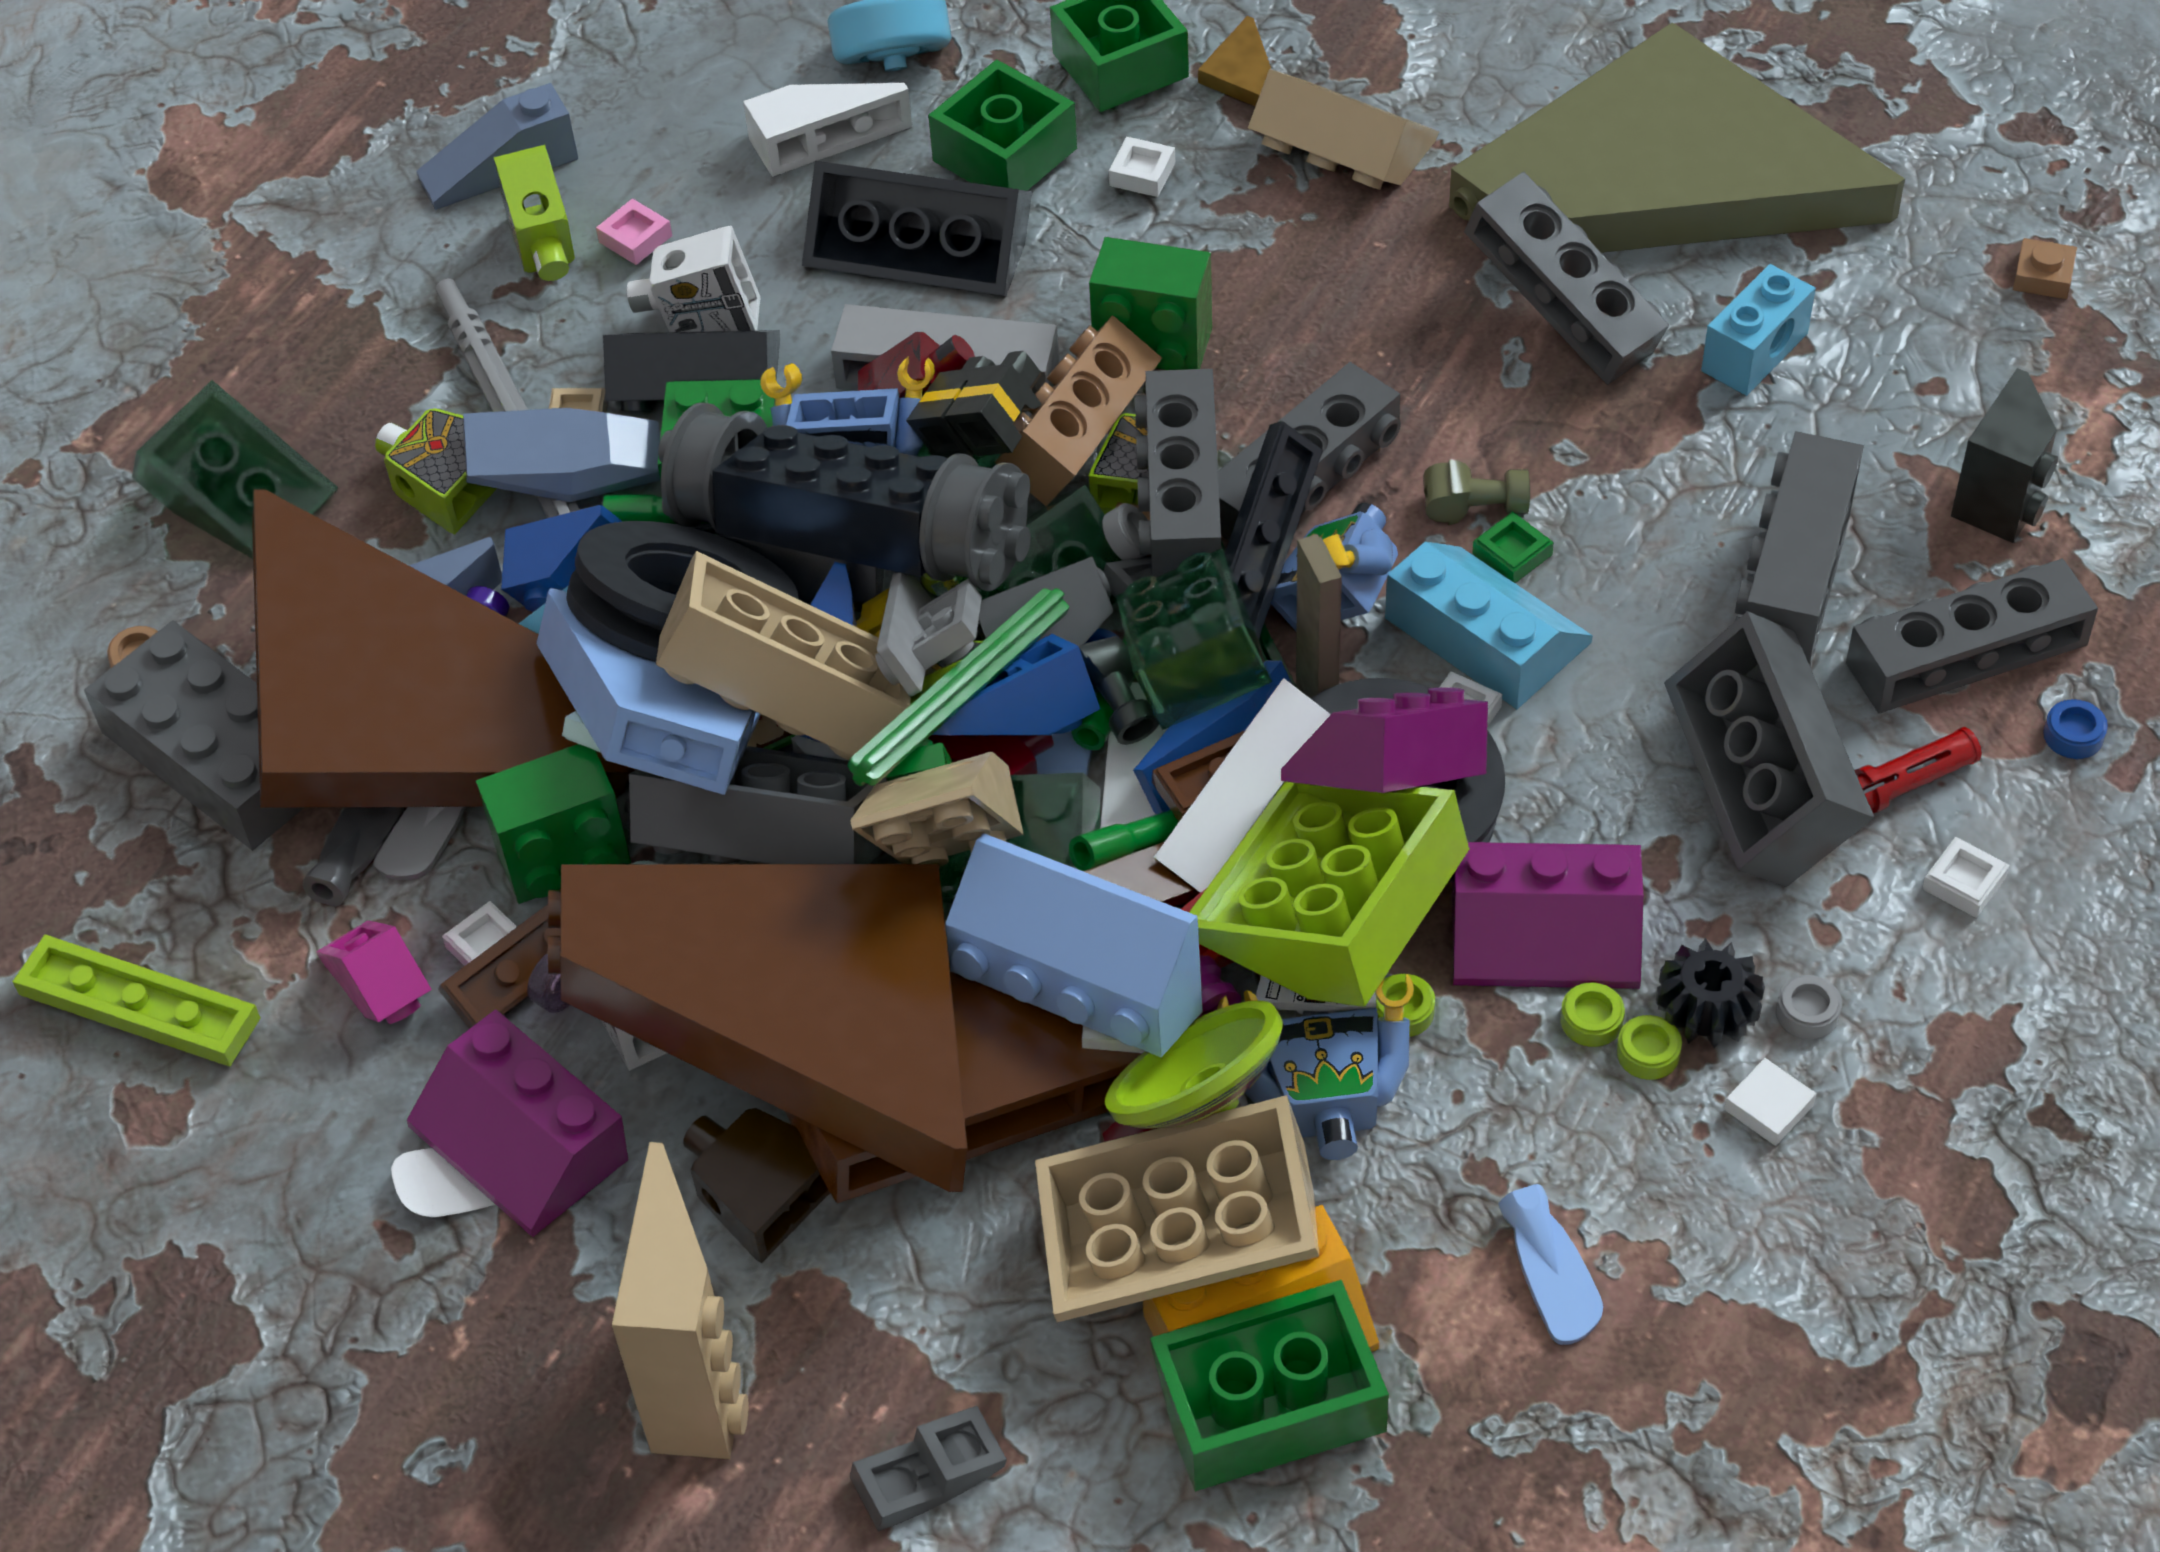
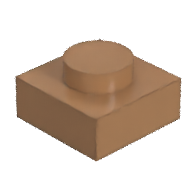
M2023 238L2013 290L2067 299L2072 281L2077 247Z

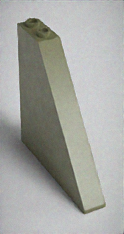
M1672 22L1452 167L1449 207L1460 218L1469 221L1477 202L1524 171L1537 186H1541L1549 193L1553 203L1573 224L1580 226L1587 234L1589 241L1601 253L1891 223L1898 218L1905 178Z

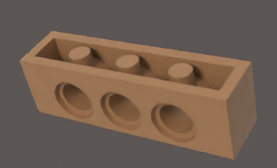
M1113 315L1098 331L1089 325L1072 344L1069 351L1076 356L1075 359L1067 353L1048 375L1047 379L1054 386L1051 387L1045 382L1035 393L1042 405L1039 408L1027 410L1031 413L1030 417L1022 411L1013 423L1022 435L1013 453L1000 454L995 461L996 464L1002 462L1012 463L1022 473L1027 474L1030 478V493L1045 506L1075 477L1146 381L1145 371H1153L1162 359L1161 356Z

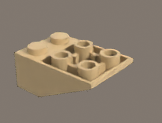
M993 752L877 784L850 820L854 831L902 864H939V867L949 862L948 856L968 850L972 853L976 840L983 833L1005 842L1007 839L1024 835L1009 767Z

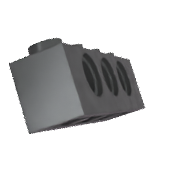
M1523 171L1477 202L1464 233L1607 386L1653 354L1669 324L1662 318L1657 307L1650 301L1645 300L1625 279L1621 269L1616 264L1609 262L1589 241L1585 231L1577 224H1573L1553 203L1551 196L1544 188L1537 186Z
M1352 362L1345 365L1279 420L1285 422L1323 449L1302 513L1317 507L1330 489L1343 478L1348 479L1359 470L1363 461L1376 450L1390 445L1398 435L1401 427V421L1399 420L1400 393ZM1267 431L1218 471L1221 536L1228 541L1230 540Z
M1213 369L1145 371L1146 394H1135L1136 428H1147V435L1136 436L1137 470L1149 469V477L1137 478L1139 512H1150V520H1139L1140 555L1152 556V578L1217 576L1221 565V525Z
M2063 558L2040 566L2030 565L2018 573L1991 582H1978L1963 591L1938 599H1925L1913 607L1886 616L1877 615L1864 620L1861 624L1853 626L1846 664L1878 714L2087 646L2098 607Z

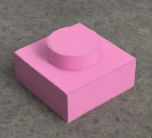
M633 198L596 227L599 243L635 265L672 237L670 221Z

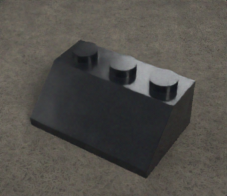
M780 330L652 332L603 335L605 401H621V411L654 410L653 400L665 399L666 382L761 380L763 373L772 367L775 369L777 381Z

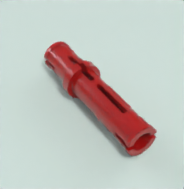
M1961 727L1952 734L1913 749L1877 767L1871 765L1862 766L1856 769L1855 773L1863 791L1879 783H1884V785L1865 793L1872 812L1878 813L1889 806L1890 800L1920 786L1929 784L1968 764L1971 765L1980 761L1982 751L1975 734L1969 728ZM1930 760H1936V762L1929 764L1921 769H1918L1912 773H1907L1908 770L1913 769L1919 765H1922Z

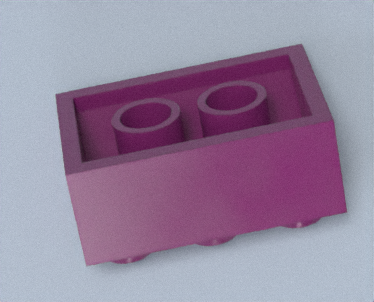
M1446 687L1429 688L1428 694L1395 693L1393 694V699H1358V709L1333 712L1281 768V781L1386 793L1486 774L1488 701L1464 699V689Z
M1468 842L1469 851L1452 876L1453 985L1574 988L1583 983H1600L1610 988L1640 989L1644 899L1641 845Z
M496 1009L446 1047L407 1118L408 1127L532 1237L629 1160L622 1116Z

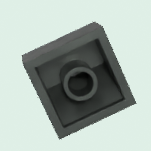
M2019 368L2015 370L1968 439L1951 512V517L2011 543H2014L2026 523L2035 526L2039 521L2048 501V495L2042 493L2041 490L2049 483L2058 463V456L2051 454L2057 429L2028 372Z

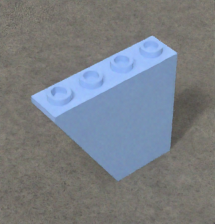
M550 588L536 644L604 759L725 795L761 714L752 709H737L726 703L719 694L696 683H681L672 678L664 668L657 666L656 662L631 654L601 639L578 621L571 612L566 599L567 592Z

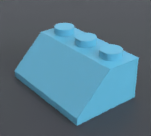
M1424 542L1393 568L1387 576L1385 619L1479 684L1503 694L1502 700L1515 709L1521 707L1592 643L1593 635L1459 546Z

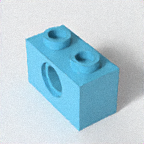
M1769 264L1707 325L1701 372L1747 396L1808 334L1816 287Z

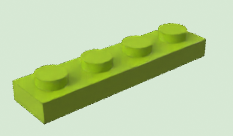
M44 934L12 981L20 996L229 1067L261 1019L255 1004Z

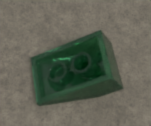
M213 380L136 452L132 474L134 480L174 514L252 559L254 490H267L312 515L338 491V487Z

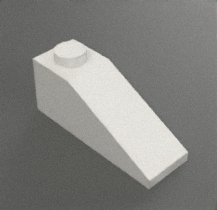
M905 83L788 85L743 101L749 140L772 177L912 127L909 91Z

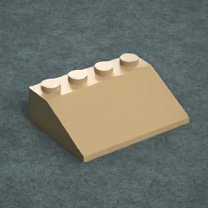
M1287 1095L1215 1113L1189 1125L1157 1128L1035 1160L1053 1315L1057 1323L1319 1257L1315 1199L1307 1154Z
M649 1142L612 1328L650 1452L730 1459L734 1434L744 1435L749 1402L747 1394H739L741 1381L740 1364L731 1362L732 1332L731 1330H723L724 1300L723 1297L714 1296L709 1272L663 1143Z

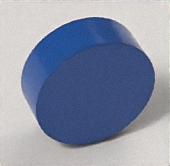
M2076 699L2064 700L2055 704L2050 709L2043 735L2047 745L2057 754L2071 759H2084L2093 756L2101 749L2107 733L2108 723L2103 712L2095 705Z

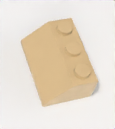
M1272 69L1268 71L1248 126L1249 129L1264 134L1261 142L1262 145L1289 155L1293 146L1309 152L1306 162L1332 172L1336 171L1339 163L1354 169L1352 180L1381 190L1384 181L1401 186L1436 142L1439 131Z

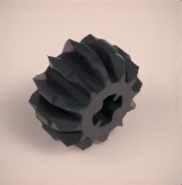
M1705 938L1699 945L1698 952L1681 944L1679 950L1675 953L1674 960H1665V964L1660 969L1659 983L1661 985L1657 987L1656 992L1658 1010L1665 1012L1664 1020L1669 1024L1674 1025L1677 1029L1686 1028L1685 1037L1688 1044L1699 1035L1706 1036L1715 1049L1722 1040V1034L1739 1042L1746 1032V1027L1755 1026V1022L1760 1018L1762 1009L1760 1000L1763 999L1765 990L1763 977L1754 974L1756 966L1753 962V956L1734 958L1735 950L1732 942L1722 951L1713 950Z

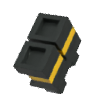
M1023 350L1009 352L1001 365H995L992 360L984 356L969 357L961 370L940 372L906 422L933 455L949 458L958 453L971 457L974 454L976 456L1013 453L1022 438V435L1013 425L1021 410L1036 409L1042 405L1032 391V388L1041 376V371Z

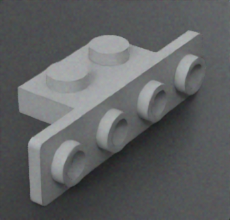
M893 571L877 644L878 653L875 655V658L885 678L892 685L900 683L910 697L922 691L926 669L941 660L944 664H951L967 654L974 646L973 640L976 639L982 596L969 578L932 600L915 576Z

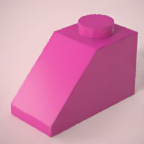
M367 920L316 951L322 963L367 1019L376 1022L386 1019L388 1024L398 1022L415 1012L421 1006L418 998L432 990L395 926Z

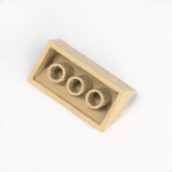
M698 551L695 552L659 639L656 665L664 668L672 678L684 684L696 683L719 694L726 703L737 709H752L767 716L788 733L798 736L805 734L827 744L833 752L847 760L910 706L911 697L900 683L892 685L885 678L877 664L875 655L878 653V637Z

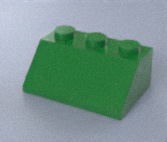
M1342 1279L1150 1338V1345L1173 1434L1195 1492L1387 1432L1389 1393Z

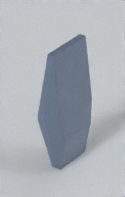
M573 408L463 414L467 483L573 502L661 480L658 469V449L660 443L658 421Z

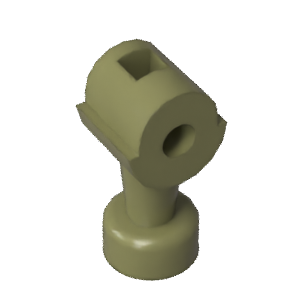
M1449 459V463H1437L1429 466L1424 471L1423 486L1426 498V515L1436 522H1448V526L1456 524L1467 514L1469 507L1504 503V509L1508 514L1512 511L1516 514H1528L1530 479L1528 469H1510L1506 471L1504 481L1472 478L1471 469L1465 463Z

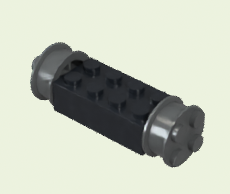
M703 402L689 407L678 419L673 430H668L663 434L659 443L658 455L662 463V510L674 523L681 526L693 527L701 522H707L711 524L717 534L918 577L927 573L929 577L937 581L945 582L953 579L955 576L969 578L977 589L992 591L999 587L1008 577L1015 562L1023 561L1030 548L1031 533L1029 528L1026 527L1030 478L1012 463L1002 462L991 469L978 466L973 457L961 453L954 454L949 458L937 455L918 457L899 453L897 448L888 445L868 447L848 443L846 438L838 435L818 437L798 433L796 428L787 425H776L767 428L764 420L754 412L740 411L732 416H725L715 405Z

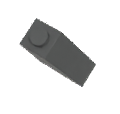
M1090 557L981 600L975 640L984 641L1043 588L1051 591L1054 588H1058L1065 593L1063 600L1069 605L1068 613L1037 641L1054 634L1077 646L1085 644L1114 611L1109 600L1111 590L1108 579L1103 571L1096 567L1093 557Z

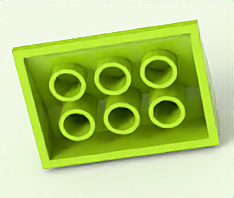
M1284 782L1189 913L1197 915L1199 944L1307 999L1365 1007L1469 851L1455 791L1413 787L1378 793Z

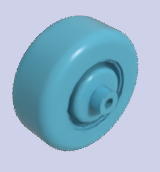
M862 0L837 8L829 15L827 20L832 53L836 61L847 65L869 62V60L883 61L885 71L887 72L906 69V57L939 51L945 48L951 41L950 23L945 0Z

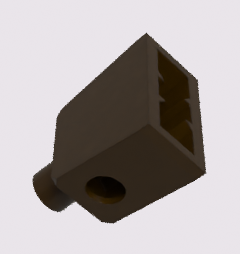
M758 1108L745 1110L727 1129L706 1115L701 1116L691 1124L684 1136V1147L698 1156L690 1169L698 1198L761 1264L830 1194L797 1127Z

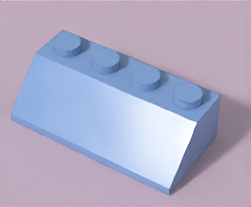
M985 833L976 840L945 923L950 971L968 980L979 982L1013 996L1021 1002H1027L1057 1014L1072 1023L1081 1024L1113 1037L1126 1045L1134 1046L1162 1057L1203 1012L1197 915Z

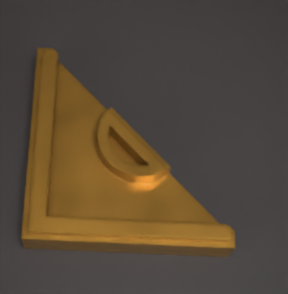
M1246 16L1198 69V83L1256 107L1271 66L1254 18Z

